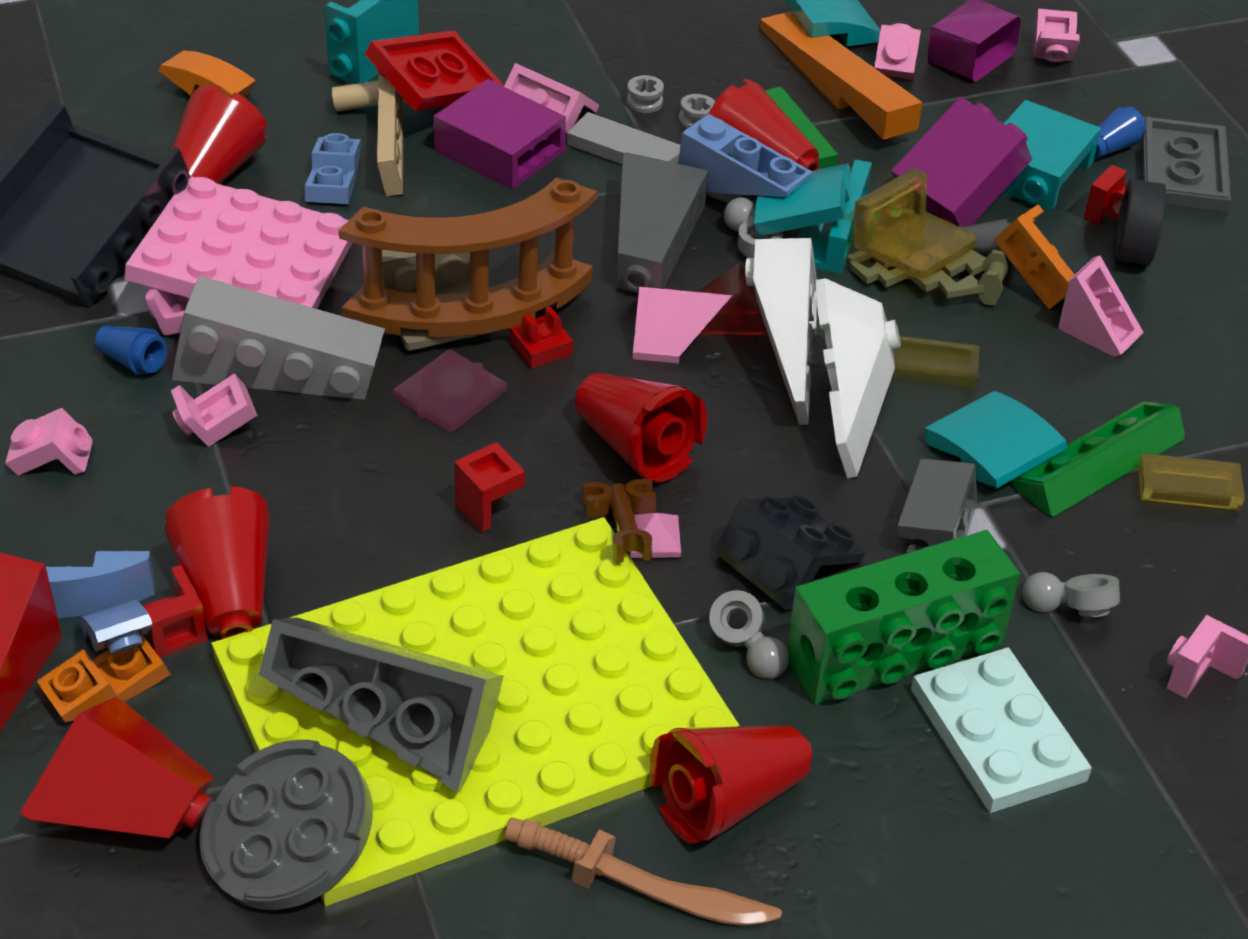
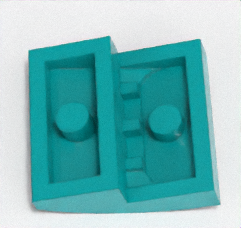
M785 0L811 38L838 34L846 46L879 42L881 30L858 0Z
M849 164L812 171V177L787 197L757 196L754 225L758 235L763 236L845 219V201L850 200Z
M996 391L925 427L927 445L960 457L962 463L975 464L976 480L995 488L1006 484L1067 449L1066 440L1046 420L1020 402Z

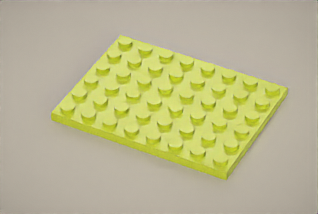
M604 517L290 617L301 618L504 676L490 731L460 792H456L440 782L441 779L421 767H414L396 756L397 753L370 737L365 738L347 727L348 724L325 710L319 711L260 676L259 672L271 624L253 629L250 632H243L212 642L214 659L256 752L276 743L290 740L318 741L320 745L332 748L351 760L368 784L373 803V817L369 837L360 857L349 872L330 890L320 895L325 907L505 841V833L511 817L524 821L526 818L541 822L540 826L543 827L651 787L650 754L654 741L660 735L666 734L674 728L740 726L628 553H624V562L617 563L613 559V536L615 533Z

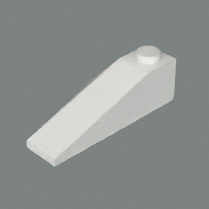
M811 238L755 239L754 258L746 259L747 286H755L757 303L798 424L809 425L812 388L811 366L814 364L813 337H816L817 278Z
M824 278L816 280L819 324L821 329L825 331L827 349L823 350L832 388L829 396L836 445L847 478L857 477L895 369L893 349L901 347L896 321H887L881 302Z

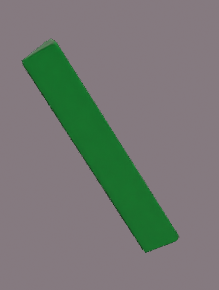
M1142 401L1067 444L1065 451L1010 481V484L1041 511L1049 516H1056L1183 441L1185 432L1180 409L1175 405Z

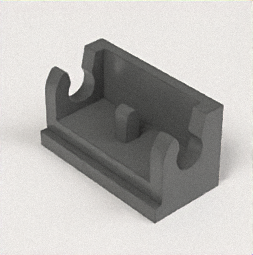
M920 459L898 523V535L911 540H924L929 545L927 547L967 536L978 501L975 464ZM909 545L906 554L927 547Z

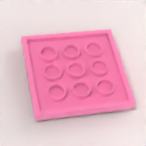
M191 177L186 189L172 197L126 263L124 280L190 298L198 276H203L317 309L352 245V242L339 239L338 232L349 220L334 213H321L306 209L291 201H278L263 197L252 190L235 189L220 185L205 177Z

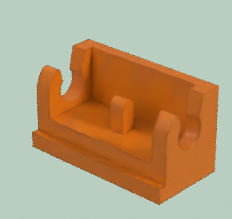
M1038 204L1016 218L994 241L1005 252V255L1046 307L1051 309L1066 297L1069 280L1075 274L1060 257L1059 251L1055 246L1048 242L1033 223L1035 218L1044 212Z

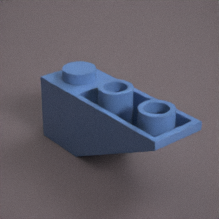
M707 114L682 132L678 164L708 170L707 191L710 193L787 197L812 177V171L710 114Z

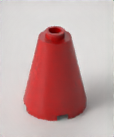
M745 79L742 81L746 85L740 88L731 85L719 96L708 114L721 119L726 124L758 140L785 157L792 159L808 170L814 171L819 169L818 150L762 86L756 82Z
M203 85L196 89L188 100L172 149L174 147L180 149L191 177H205L217 184H221L263 147L268 137L264 134L267 124L258 109L243 96L234 92L229 97L218 93L221 86Z
M594 373L584 379L577 388L575 395L576 412L637 474L644 478L652 479V481L660 483L674 479L687 469L694 460L688 457L695 442L702 445L706 436L708 416L705 403L686 387L604 373Z
M230 487L231 495L213 496L212 488L196 491L180 498L168 508L165 514L167 521L164 524L165 536L178 564L183 566L203 605L206 626L210 633L220 636L222 639L243 632L253 631L262 622L270 513L267 501L260 494L243 487Z
M789 725L674 728L668 733L660 735L654 741L650 754L652 788L662 786L667 804L658 807L664 820L677 836L687 843L710 841L804 780L810 771L812 749L806 737Z

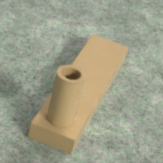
M380 74L378 81L332 87V97L336 112L378 106L377 164L386 197L403 194L404 101L402 96Z

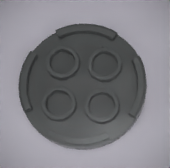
M290 740L276 743L255 752L237 765L240 770L229 780L215 802L212 801L204 813L200 830L202 859L212 879L234 900L246 906L263 910L296 907L330 890L349 872L360 857L372 825L373 803L371 792L364 776L351 760L332 748L320 745L318 741Z

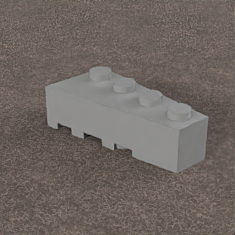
M198 276L183 315L172 381L217 385L235 373L245 384L246 388L365 400L385 328Z

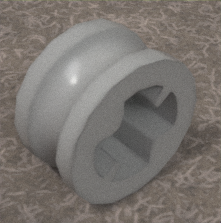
M640 75L629 80L627 86L629 93L627 105L632 110L641 113H652L662 107L664 84L660 79L654 76Z
M686 95L680 103L679 122L686 128L691 127L708 114L715 101L707 95Z

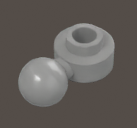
M740 197L733 199L727 204L724 210V220L730 229L738 232L737 246L739 251L749 258H754L755 239H782L783 232L759 236L754 225L756 205L750 199Z
M1038 572L1028 577L1022 588V597L1030 609L1039 613L1052 612L1061 603H1067L1069 607L1077 609L1081 616L1100 617L1109 614L1110 608L1120 603L1119 580L1110 575L1088 574L1073 577L1067 582H1061L1051 573Z
M740 590L729 591L719 596L713 603L709 615L710 624L716 636L729 646H745L748 649L746 655L747 665L750 671L757 677L774 679L782 675L789 664V652L784 643L779 639L765 637L762 634L765 617L757 599L751 594ZM735 613H744L748 616L746 625L741 629H733L729 626V620Z

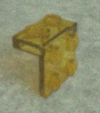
M912 168L855 201L854 247L873 256L877 260L884 261L906 272L912 277H928L975 248L977 236L926 212L927 173L916 168Z

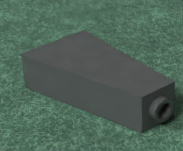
M625 152L622 164L616 288L639 293V287L664 289L705 207L708 170Z

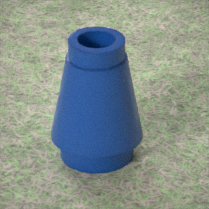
M1130 106L1116 108L1098 126L1101 128L1094 159H1099L1102 156L1140 142L1142 135L1146 131V124L1138 110Z
M105 325L100 328L95 338V345L99 352L104 353L139 375L158 371L167 358V343L154 329Z

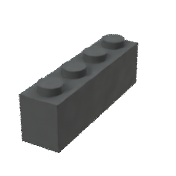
M297 617L272 620L259 672L260 676L319 711L325 710L348 724L347 727L365 738L370 737L397 753V757L414 767L419 766L441 779L440 782L456 792L461 791L490 731L504 677L500 674Z

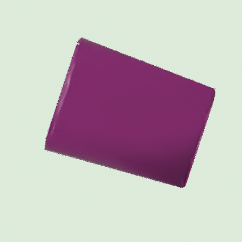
M969 0L931 27L928 62L976 82L1013 55L1018 44L1021 17L982 0Z

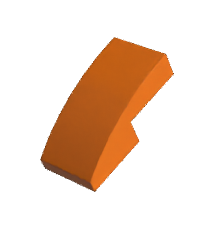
M183 50L161 64L158 70L189 95H192L200 86L217 85L221 86L218 93L231 97L236 92L245 97L251 93L256 82L254 78L235 66L210 55Z
M141 636L143 644L138 647L113 655L108 649L93 660L83 649L37 680L65 722L75 720L78 713L111 698L117 697L125 702L171 675L144 636Z

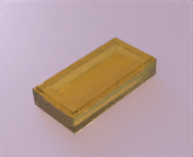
M899 336L901 347L893 349L895 369L892 378L976 389L980 346Z
M1141 454L1138 465L1141 500L1241 510L1245 495L1240 463Z

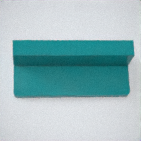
M856 159L850 173V200L845 201V219L802 227L800 229L798 238H811L815 269L842 274L867 199L871 162Z

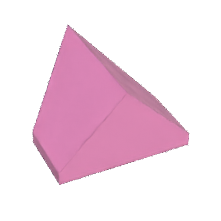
M1101 256L1093 257L1069 280L1058 329L1113 357L1122 355L1144 332Z
M639 287L633 359L679 364L680 355L732 295Z

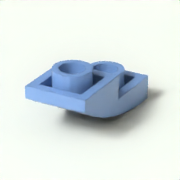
M332 133L318 138L312 151V170L305 184V202L349 204L358 169L361 139H349L347 135Z
M96 551L93 567H46L58 618L89 615L131 600L139 602L155 595L156 584L150 551Z
M131 600L78 619L84 639H91L95 652L109 647L112 655L128 651L143 644L141 636L148 634L152 626L148 612L137 600Z

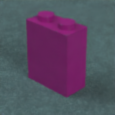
M489 79L433 116L434 147L436 152L512 190L565 152L566 116Z
M960 96L891 171L903 194L956 229V226L972 225L1032 161V157L1026 144L1028 138L1018 126L1013 123H1008L1007 125L1001 123L985 105L981 103L973 105Z

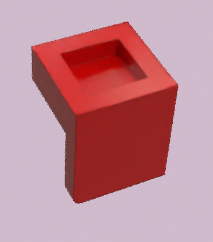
M497 442L454 461L455 505L481 533L491 529V502L524 487L525 471Z
M182 565L171 568L175 595L143 605L152 622L149 633L145 636L159 658L208 641L203 605Z

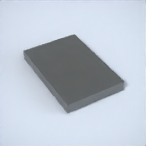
M1143 117L1146 131L1141 137L1142 181L1165 184L1166 205L1228 212L1231 192L1226 127Z

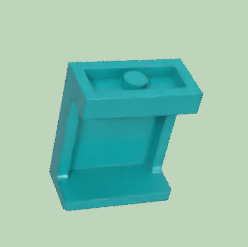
M360 0L350 8H345L333 2H329L324 6L328 71L331 75L351 84L368 82L379 74L375 65L365 55L371 41L419 35L418 0Z
M1024 100L1004 124L1013 123L1026 134L1028 138L1026 144L1032 161L1002 193L1033 205L1039 204L1041 208L1051 211L1057 204L1062 184L1077 167L1087 170L1094 162L1101 128Z

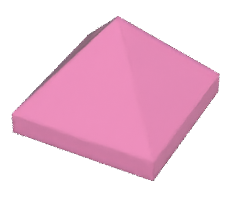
M663 513L634 515L638 529L647 531L652 535V558L681 557L678 515ZM629 552L630 558H643V555L639 552Z

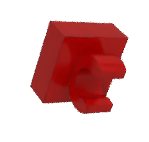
M1111 165L1091 184L1083 219L1098 226L1109 215L1116 221L1118 220L1121 201L1126 187L1124 185L1127 174L1126 170Z
M551 307L545 308V316L533 319L530 314H526L522 318L521 325L510 328V342L531 369L573 355V340L562 328L560 317Z

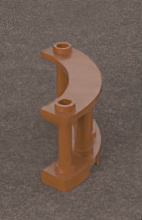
M555 178L545 188L523 201L491 212L460 217H412L382 212L363 206L338 231L339 239L363 245L364 285L342 306V316L385 328L384 333L401 335V328L428 330L429 337L437 338L469 336L508 329L521 325L522 318L526 314H530L535 319L536 311L550 305L557 309L580 294L593 281V266L573 259L574 218L585 211L597 199L598 191L581 186L571 180ZM555 229V252L538 265V238L540 235ZM519 243V277L488 288L489 249ZM382 249L416 253V293L383 288ZM470 252V291L435 294V254Z

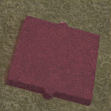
M449 349L393 389V397L415 410L419 418L426 417L452 433L506 392L507 383L484 370L482 363L474 364Z

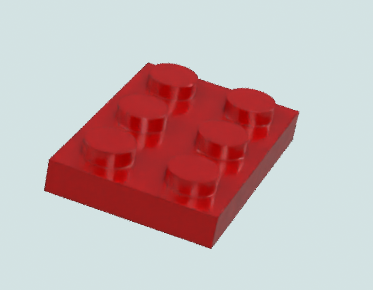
M454 30L371 41L365 52L367 58L375 65L377 72L391 83L400 93L403 101L415 111L449 106L487 79L504 86Z

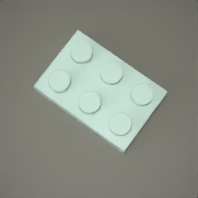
M1009 647L913 677L911 691L989 813L1088 781L1092 767Z

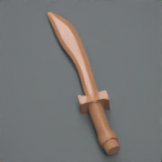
M511 817L509 820L505 840L518 843V847L531 851L536 848L559 858L562 857V859L569 862H574L572 882L589 889L597 874L599 876H606L660 902L719 923L748 926L768 923L781 918L782 911L777 907L717 888L670 881L613 857L616 837L602 830H598L591 845H588V843L571 836L569 837L566 834L540 826L541 822L528 818L524 821Z

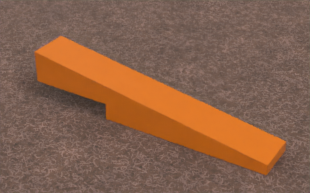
M793 11L760 19L759 28L838 109L851 106L883 140L918 130L923 102L832 37L827 35L811 38Z

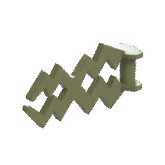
M872 244L848 256V264L851 265V271L866 284L879 280L886 288L904 279H910L925 292L939 287L947 298L978 293L980 300L984 304L994 306L1002 293V282L1009 268L1005 252L996 250L991 251L987 257H984L971 249L952 259L937 248L914 259L910 258L899 247L885 253L875 244ZM873 259L876 262L870 269L860 264V262ZM894 265L897 267L891 271L887 270V268ZM934 267L940 269V271L929 276L925 273V271ZM964 270L970 273L969 276L958 282L951 278ZM983 271L984 274L978 282L973 276Z

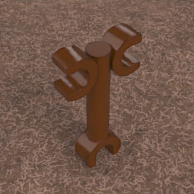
M652 479L632 480L626 486L620 483L609 486L602 482L582 484V502L585 504L586 517H603L613 512L618 531L613 536V559L617 563L624 562V553L636 551L643 555L644 561H650L652 559V535L647 531L638 529L634 513L647 514L656 512V492H652Z

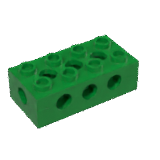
M988 529L797 586L795 587L787 646L789 665L814 705L832 699L847 698L857 691L882 683L891 684L904 676L929 668H941L951 661L976 653H988L996 647L1003 645L1020 572Z

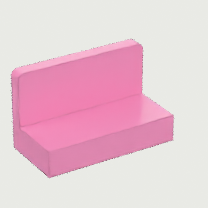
M516 63L504 87L566 116V133L574 126L583 107L596 113L600 106L581 92Z

